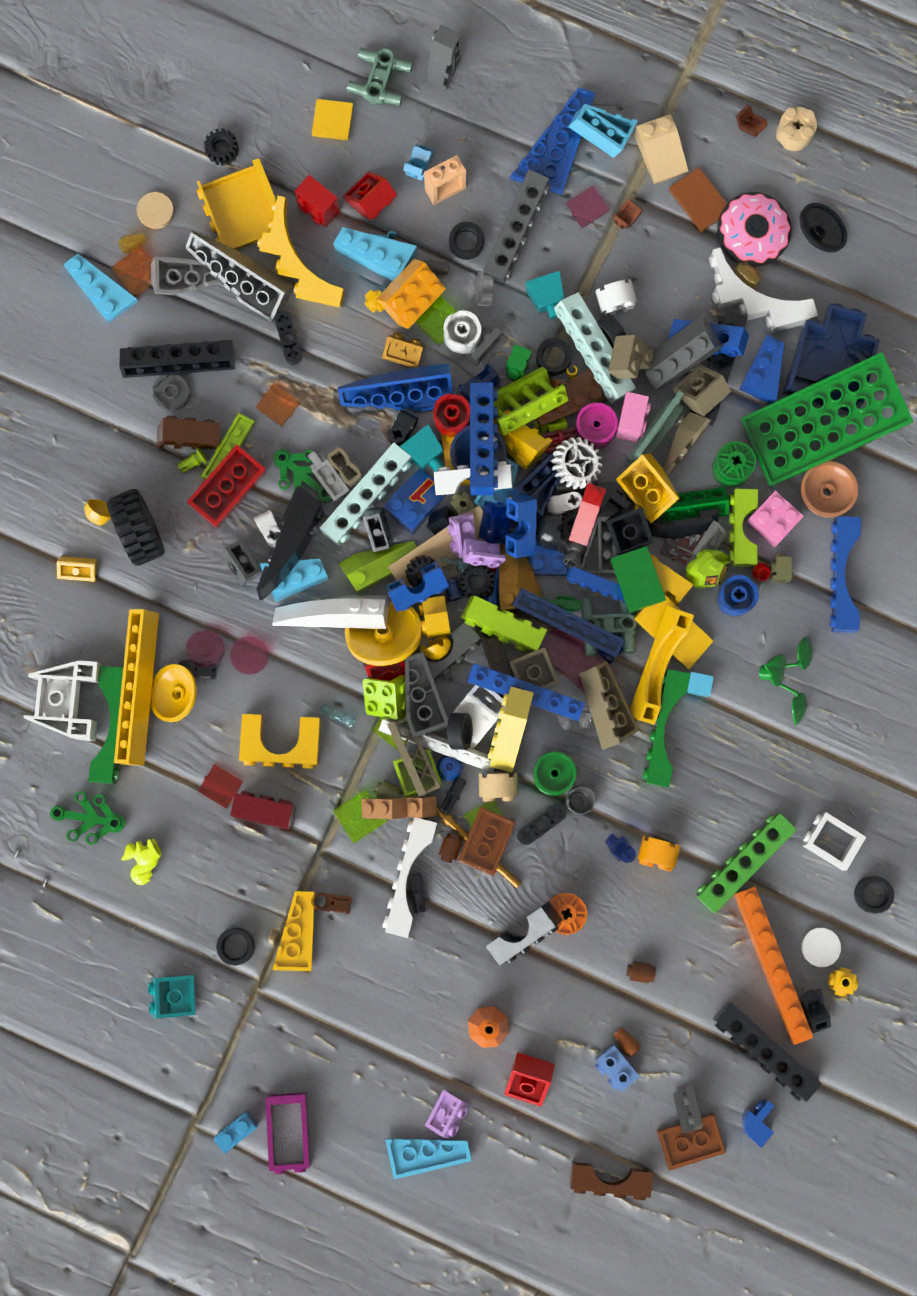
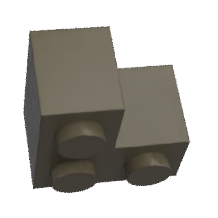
M636 335L616 336L608 371L617 379L637 378L639 369H650L654 351Z

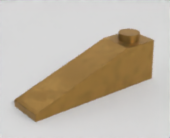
M506 537L499 538L500 555L506 557V560L499 566L500 609L511 613L521 612V610L512 606L519 590L523 588L542 598V589L537 582L527 556L514 558L505 553Z

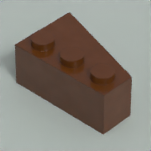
M166 416V418L163 417L157 427V449H162L163 445H174V449H180V446L192 447V449L198 447L201 450H216L219 446L220 423H215L214 420L196 421L195 418H185L184 420L177 419L176 416Z

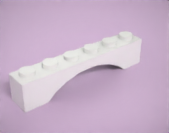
M414 818L413 821H409L407 832H410L409 840H404L402 851H405L404 859L400 858L397 870H400L399 878L395 877L392 888L396 890L395 895L389 899L387 908L391 910L389 916H385L383 923L386 933L405 938L409 937L413 917L409 910L406 896L407 879L411 866L417 856L433 842L437 826L436 822L420 818Z

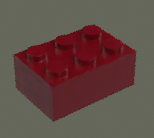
M242 790L241 794L235 793L230 813L231 817L292 830L297 808L292 805L293 802L279 799V802H274V798L260 795V798L254 797L255 794Z

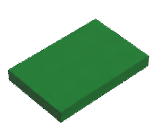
M647 546L610 558L629 613L666 601Z

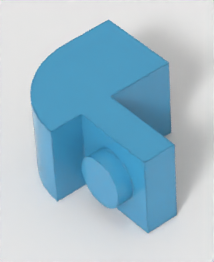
M416 144L410 160L405 163L403 169L406 171L405 175L423 181L424 172L429 170L435 150L421 144Z

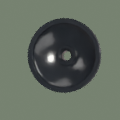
M810 203L802 209L799 216L800 228L811 245L828 253L838 252L845 246L847 230L842 219L835 211L821 203Z

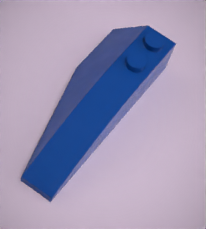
M449 363L394 371L338 387L341 406L363 408L373 406L376 409H383L385 407L400 411L401 409H410L413 412L433 410L435 402L441 396L454 394Z

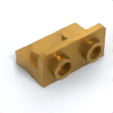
M393 333V335L387 336L382 358L417 368L426 345L422 344V341L419 339L411 338V340H408L402 334Z

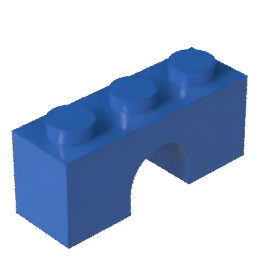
M526 494L507 498L506 516L517 522L519 521L517 530L511 534H506L505 553L514 558L535 555L537 499Z
M437 561L419 569L422 574V582L417 587H408L402 578L385 586L397 612L400 610L405 611L417 602H424L429 596L440 594L449 587Z

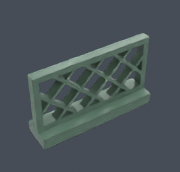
M679 391L673 400L668 398L626 460L633 464L642 454L654 453L683 412L684 407L679 404L684 393Z

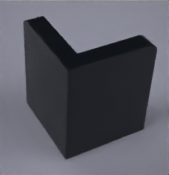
M445 506L430 514L427 528L436 535L450 525V517L457 515L448 506Z

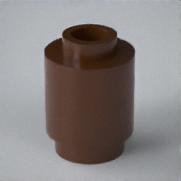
M451 833L444 837L438 853L441 856L440 860L447 863H452V860L457 861L463 844L461 843V837Z
M632 961V964H628L626 976H629L630 981L647 984L649 982L654 983L656 967L649 963Z

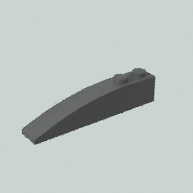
M192 231L190 233L185 248L202 265L205 264L211 270L210 273L214 277H218L224 283L223 286L237 296L236 299L240 303L272 323L276 314L282 310L288 301L294 285L237 250Z

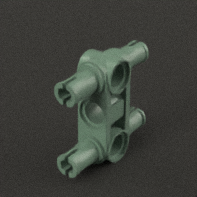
M360 47L358 59L371 62L373 66L368 82L364 85L349 81L347 92L361 95L371 105L389 103L400 107L403 95L389 92L387 89L393 71L396 69L411 74L413 62L398 58L389 49L384 48L375 52ZM383 59H388L389 61H388V62H383L382 60H383ZM372 92L379 93L377 95H371Z
M592 598L582 599L581 618L618 637H622L625 640L623 643L624 653H635L634 636L637 634V622L633 619L635 617L634 612L629 613L626 604L619 600V614L595 615ZM630 622L632 627L626 628L623 623ZM585 643L586 656H596L597 648Z

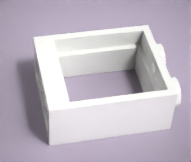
M827 812L821 815L818 814L813 821V829L811 831L808 830L803 838V841H805L803 847L840 870L847 871L866 836ZM826 821L853 836L840 860L813 844Z

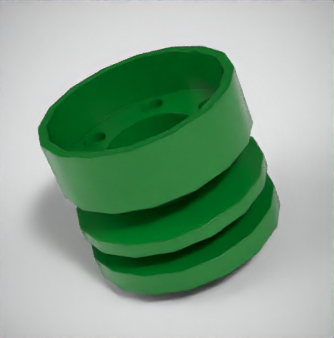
M739 441L725 444L717 453L712 464V474L716 481L729 488L743 485L749 479L756 466V455L753 449ZM735 459L738 461L736 465L733 464Z

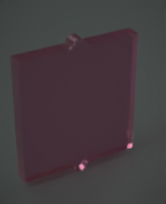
M593 186L566 202V205L572 212V217L576 218L582 228L609 212L603 197L599 196Z

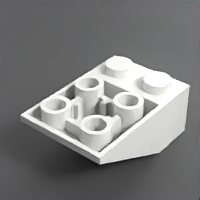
M477 685L473 687L453 712L468 713L471 716L473 735L470 748L472 749L477 746L499 720L501 707L505 708V705H502L503 698L497 693Z

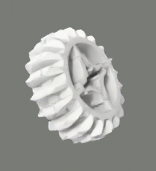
M572 437L568 441L564 440L562 445L556 447L557 451L553 452L556 458L552 459L551 462L556 464V466L552 467V470H557L558 473L555 474V477H561L560 483L566 481V487L572 485L573 489L578 487L583 489L588 483L592 484V481H596L598 479L596 475L601 473L598 468L602 467L603 464L598 461L602 457L596 455L599 450H593V443L588 445V439L582 441L581 437L576 439ZM569 450V460L565 463V456ZM573 462H583L581 464H571ZM589 464L588 472L585 476V465Z

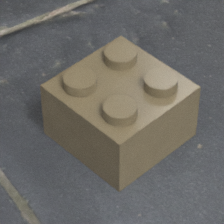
M540 647L538 651H530L508 661L515 678L543 688H549L559 683L545 647Z

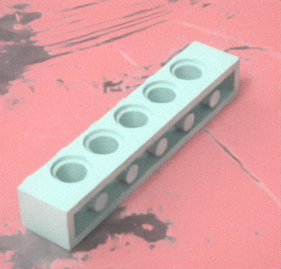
M579 292L561 300L554 308L556 315L561 319L566 332L573 339L577 350L580 351L586 365L594 374L595 380L603 389L605 397L613 404L624 398L626 392L632 393L636 387L630 378L617 379L608 371L613 349Z
M393 442L320 527L321 532L336 545L344 544L351 536L349 533L353 529L356 530L363 521L361 519L363 518L364 511L374 508V504L378 500H383L387 495L386 490L390 486H395L400 478L398 476L402 472L408 471L412 465L410 463L411 456ZM393 463L397 465V468L394 471H390L387 469V466ZM377 478L385 480L382 485L375 484ZM365 492L373 494L370 499H364L362 495ZM353 506L360 507V511L356 514L351 513L350 509ZM341 520H346L348 522V525L345 528H340L338 526V523Z

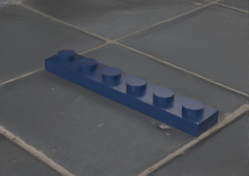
M523 588L519 590L512 605L615 658L625 641Z

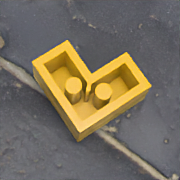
M445 596L428 598L422 602V605H419L420 616H424L425 619L421 621L423 635H427V639L450 636Z

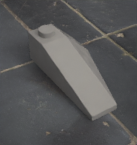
M155 256L151 263V283L155 294L176 295L223 282L218 277H214L210 273L211 270L205 264L202 265L198 260Z

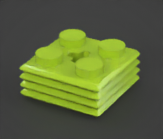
M426 749L424 751L441 786L442 784L431 751ZM409 755L413 762L414 756ZM416 758L414 767L418 768L419 771H424L425 761ZM403 759L394 760L393 763L404 796L410 797L418 794ZM427 767L426 773L431 775ZM424 775L422 780L424 789L435 786L433 779Z

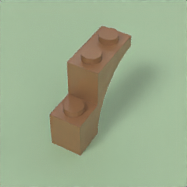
M436 796L362 799V818L366 819L437 816Z

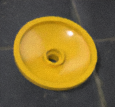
M171 664L163 667L155 675L152 682L150 706L153 713L159 719L166 722H177L186 717L192 710L196 700L197 686L191 671L182 665Z

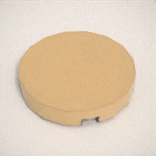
M151 192L144 195L139 200L136 208L137 216L141 223L151 229L164 228L171 222L174 215L171 200L159 192Z

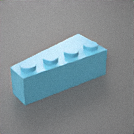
M342 227L334 241L336 252L391 281H394L417 256V246L344 227Z

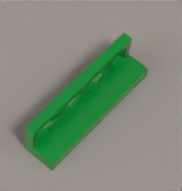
M724 487L677 493L680 498L678 500L683 502H675L661 516L663 522L698 518L699 511L712 509L719 510L718 517L729 515V498ZM718 494H721V495H722V496H720V497H714V496H713V495H718Z

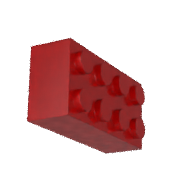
M236 444L186 502L200 516L218 529L267 473L266 469Z

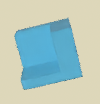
M690 672L687 693L709 697L713 676Z

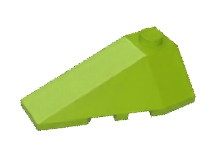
M414 541L392 545V548L373 552V550L359 552L341 561L339 565L357 595H360L393 576L388 566L417 548Z

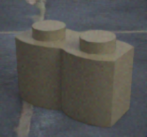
M337 447L327 455L329 463L337 474L340 475L345 485L351 490L354 489L362 480L361 473L357 466L349 461L346 452Z

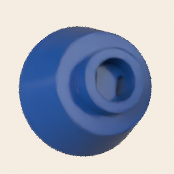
M444 755L438 760L436 769L442 779L453 781L461 775L463 765L461 761Z

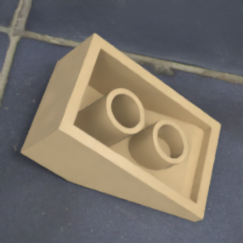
M671 114L636 126L634 137L653 184L688 173L678 130Z

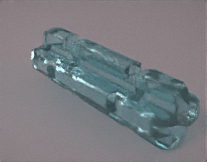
M322 704L319 710L321 714L328 715L329 718L342 724L345 723L350 728L356 722L354 717L350 715L348 717L346 713L330 708L327 704Z

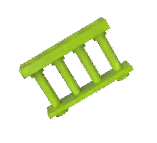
M540 367L498 390V401H494V407H497L498 424L502 435L505 436L569 400L565 386L562 384L553 388L550 385L547 370L544 367ZM541 389L547 392L540 397L534 394ZM527 397L530 402L521 406L518 402ZM511 406L514 411L505 415L502 410Z

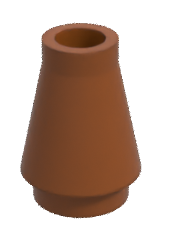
M620 1028L613 1034L624 1055H627L629 1058L641 1049L639 1042L623 1028Z

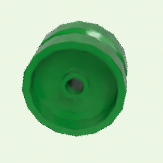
M550 752L539 758L534 766L532 776L534 784L539 791L546 795L557 796L562 795L572 787L577 772L575 764L570 757L564 753ZM555 770H557L558 776L553 777L551 775V771L554 772Z

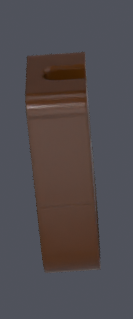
M319 892L313 895L311 904L316 910L340 913L345 911V914H349L351 910L349 905L352 904V898ZM318 896H323L326 899L323 907H319L316 904Z

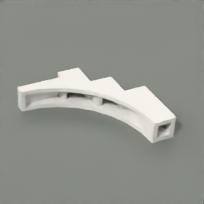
M721 248L713 249L709 262L711 268L714 267L716 273L714 274V279L718 286H716L714 293H712L714 304H717L718 309L740 304V315L748 317L747 321L767 316L765 318L766 325L771 329L772 333L802 326L806 320L817 319L818 313L813 299L788 301L761 294L743 283L732 271L724 258Z

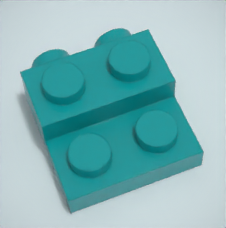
M194 975L151 978V982L148 983V993L152 994V1002L149 1003V1014H153V1018L196 1015Z

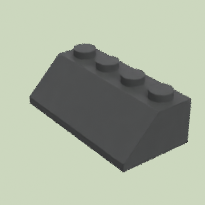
M701 315L654 350L650 369H645V374L655 390L665 389L723 347L706 317Z

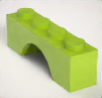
M734 489L732 494L729 495V506H732V513H729V524H732V531H729L728 537L729 543H732V550H729L728 553L729 561H731V567L754 568L757 565L758 545L746 538L742 525L744 518L755 512L758 508V489Z

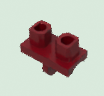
M575 427L541 435L545 439L548 437L552 439V442L545 451L546 453L557 451L556 447L562 445L564 440L568 441L572 437L574 439L577 438Z

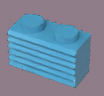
M245 1111L214 1136V1141L225 1154L259 1125L250 1112Z

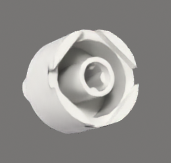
M629 279L627 283H625V280H620L605 285V290L601 292L600 288L595 291L601 313L605 314V316L607 314L616 315V311L622 309L623 312L633 310V306L637 303L632 281Z
M465 310L452 313L447 317L443 328L446 346L459 354L471 353L481 340V324L478 318L472 312Z

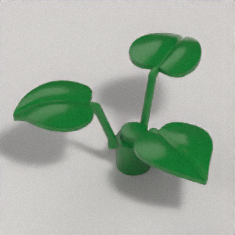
M804 637L800 641L797 648L798 661L796 663L786 664L785 655L778 654L766 664L761 665L759 670L761 680L771 681L774 686H780L795 695L792 700L794 726L800 723L806 712V696L804 693H799L782 684L785 668L800 665L801 670H805L810 665L812 645L809 637Z

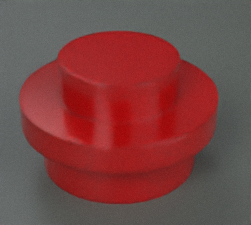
M766 563L757 564L752 570V577L756 581L767 580L771 573L769 566Z

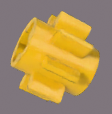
M370 289L364 295L366 297L364 304L373 313L377 310L381 313L384 310L377 301V297L382 293L378 289L374 292Z

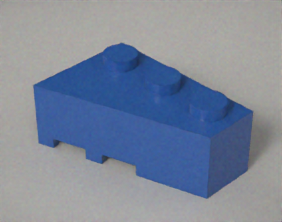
M769 335L766 336L739 390L769 405L776 402L784 342Z

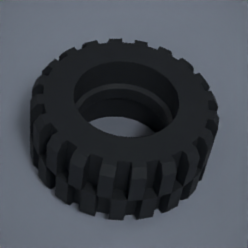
M131 489L109 498L106 502L108 512L131 562L136 566H140L162 557L165 553L162 539L139 490Z

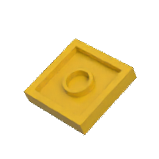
M317 99L312 136L348 141L353 103Z

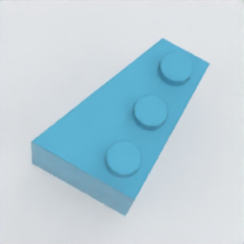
M584 104L576 111L568 127L614 158L623 150L638 120H629L623 118L622 115H613L607 113L606 110Z
M299 560L286 578L272 591L275 601L278 602L328 581L329 579L321 560ZM259 563L262 571L265 566L269 567L268 563Z

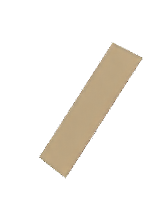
M479 505L470 512L473 514L476 540L482 541L492 534L494 530ZM448 527L388 566L396 580L402 578L404 583L411 587L406 578L405 570H408L406 566L411 564L410 560H416V556L421 558V555H425L426 558L430 556L437 561L440 568L455 559L457 556L452 553L450 548L452 538L449 535ZM418 570L417 578L422 580V574Z

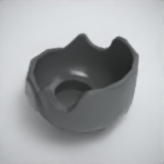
M583 785L573 787L566 796L567 808L572 813L584 815L592 811L594 804L597 802L595 791Z

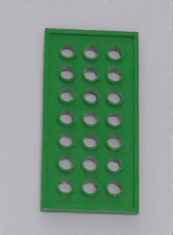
M883 352L740 418L770 487L914 423ZM869 374H877L878 379L875 383L867 382ZM852 382H858L860 385L859 389L855 392L849 390V385ZM834 390H840L842 395L840 399L833 400L831 393ZM879 390L885 392V398L881 401H877L874 397L875 393ZM815 399H823L824 404L821 408L813 406ZM858 400H867V406L864 409H858L856 406ZM803 406L806 408V413L799 417L796 415V409ZM842 407H847L849 409L848 416L840 417L839 410ZM885 408L893 410V415L890 418L882 416ZM781 415L788 416V422L784 425L778 423V418ZM828 415L831 417V423L824 426L821 424V418ZM866 417H874L875 423L872 426H866L864 424ZM763 423L771 425L769 432L763 433L761 431ZM810 423L813 425V431L806 434L803 432V427ZM850 424H854L857 427V431L852 435L846 432V428ZM788 432L796 434L794 441H786L785 437ZM833 432L839 435V439L835 443H831L828 440L829 435ZM771 440L778 441V447L775 450L768 448V443ZM813 441H820L821 447L819 450H811L810 446ZM802 449L803 456L800 459H795L793 457L794 450ZM778 457L785 458L784 466H776L775 461Z

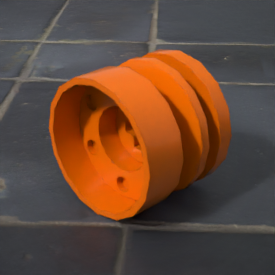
M561 893L549 899V902L562 919L564 917L561 914L562 910L566 911L568 908L569 913H571V917H567L566 920L563 919L557 925L559 929L555 932L570 935L583 928L587 920V909L581 898L574 894Z

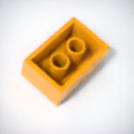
M413 259L377 297V301L398 326L409 329L446 288L425 262Z

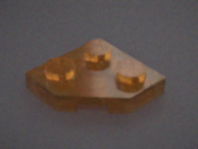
M141 245L111 267L134 297L146 290L150 285L152 259Z

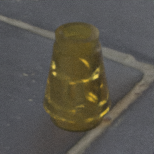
M143 232L121 236V239L117 240L123 254H130L146 243L147 240Z

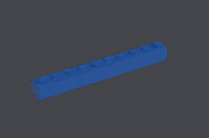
M576 567L569 568L566 579L570 583L580 584V587H588L593 592H601L603 596H611L613 600H621L626 604L619 584Z

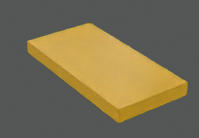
M666 595L665 602L641 609L633 618L654 639L666 607L670 606L681 610ZM692 621L688 634L678 644L672 656L689 670L712 644L713 640Z

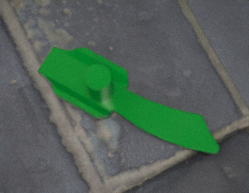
M559 595L556 600L544 599L570 613L581 610V601L573 596Z

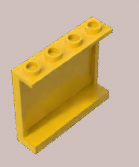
M259 158L252 161L253 166L206 184L201 185L200 181H197L199 188L196 191L199 199H204L205 205L202 207L206 216L210 215L212 219L209 224L212 232H217L218 238H216V241L235 250L257 243L259 236H262L263 232H271L269 230V221L274 216L272 206L276 199Z

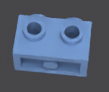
M613 1044L595 1058L597 1061L595 1067L602 1075L606 1073L609 1076L608 1083L614 1090L619 1089L623 1092L640 1077Z

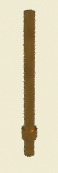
M437 805V816L442 819L441 822L445 826L448 825L466 841L468 833L453 820L454 817L451 814L442 813ZM499 863L497 871L517 889L521 882Z

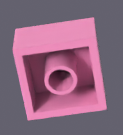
M626 392L615 438L637 443L639 437H643L647 421H644V419H647L651 403H648L649 396Z
M774 491L746 523L775 548L804 516L777 491Z

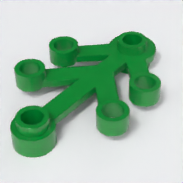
M286 449L276 451L273 460L276 466L280 467L278 485L281 490H287L290 487V482L287 479V468H289L293 472L294 491L297 486L302 487L301 480H303L318 493L320 502L326 504L332 501L329 494L327 497L321 496L326 491L325 488L308 475L313 474L311 467L297 466L294 463L295 461L304 460L309 463L312 462L306 458L307 454L313 452L312 450L298 454H291ZM285 455L286 459L281 461L279 460L280 456ZM283 481L288 483L286 487L281 486Z
M78 791L74 799L82 805L87 814L67 811L64 806L60 805L54 806L50 811L51 818L56 821H62L67 818L85 822L77 829L67 832V839L73 842L77 841L79 836L97 824L105 826L96 833H89L86 836L85 840L89 845H95L100 838L109 832L118 833L125 827L124 817L112 812L103 795H96L93 802L96 806L101 807L106 817L98 816L88 801L87 794L82 791ZM79 794L84 795V799L82 801L78 800ZM99 797L103 798L101 804L97 803V798ZM57 809L61 811V815L58 817L55 816ZM116 819L118 821V825L116 827H113L112 821ZM72 832L76 833L75 839L70 838ZM91 835L95 837V841L93 843L89 841V837Z

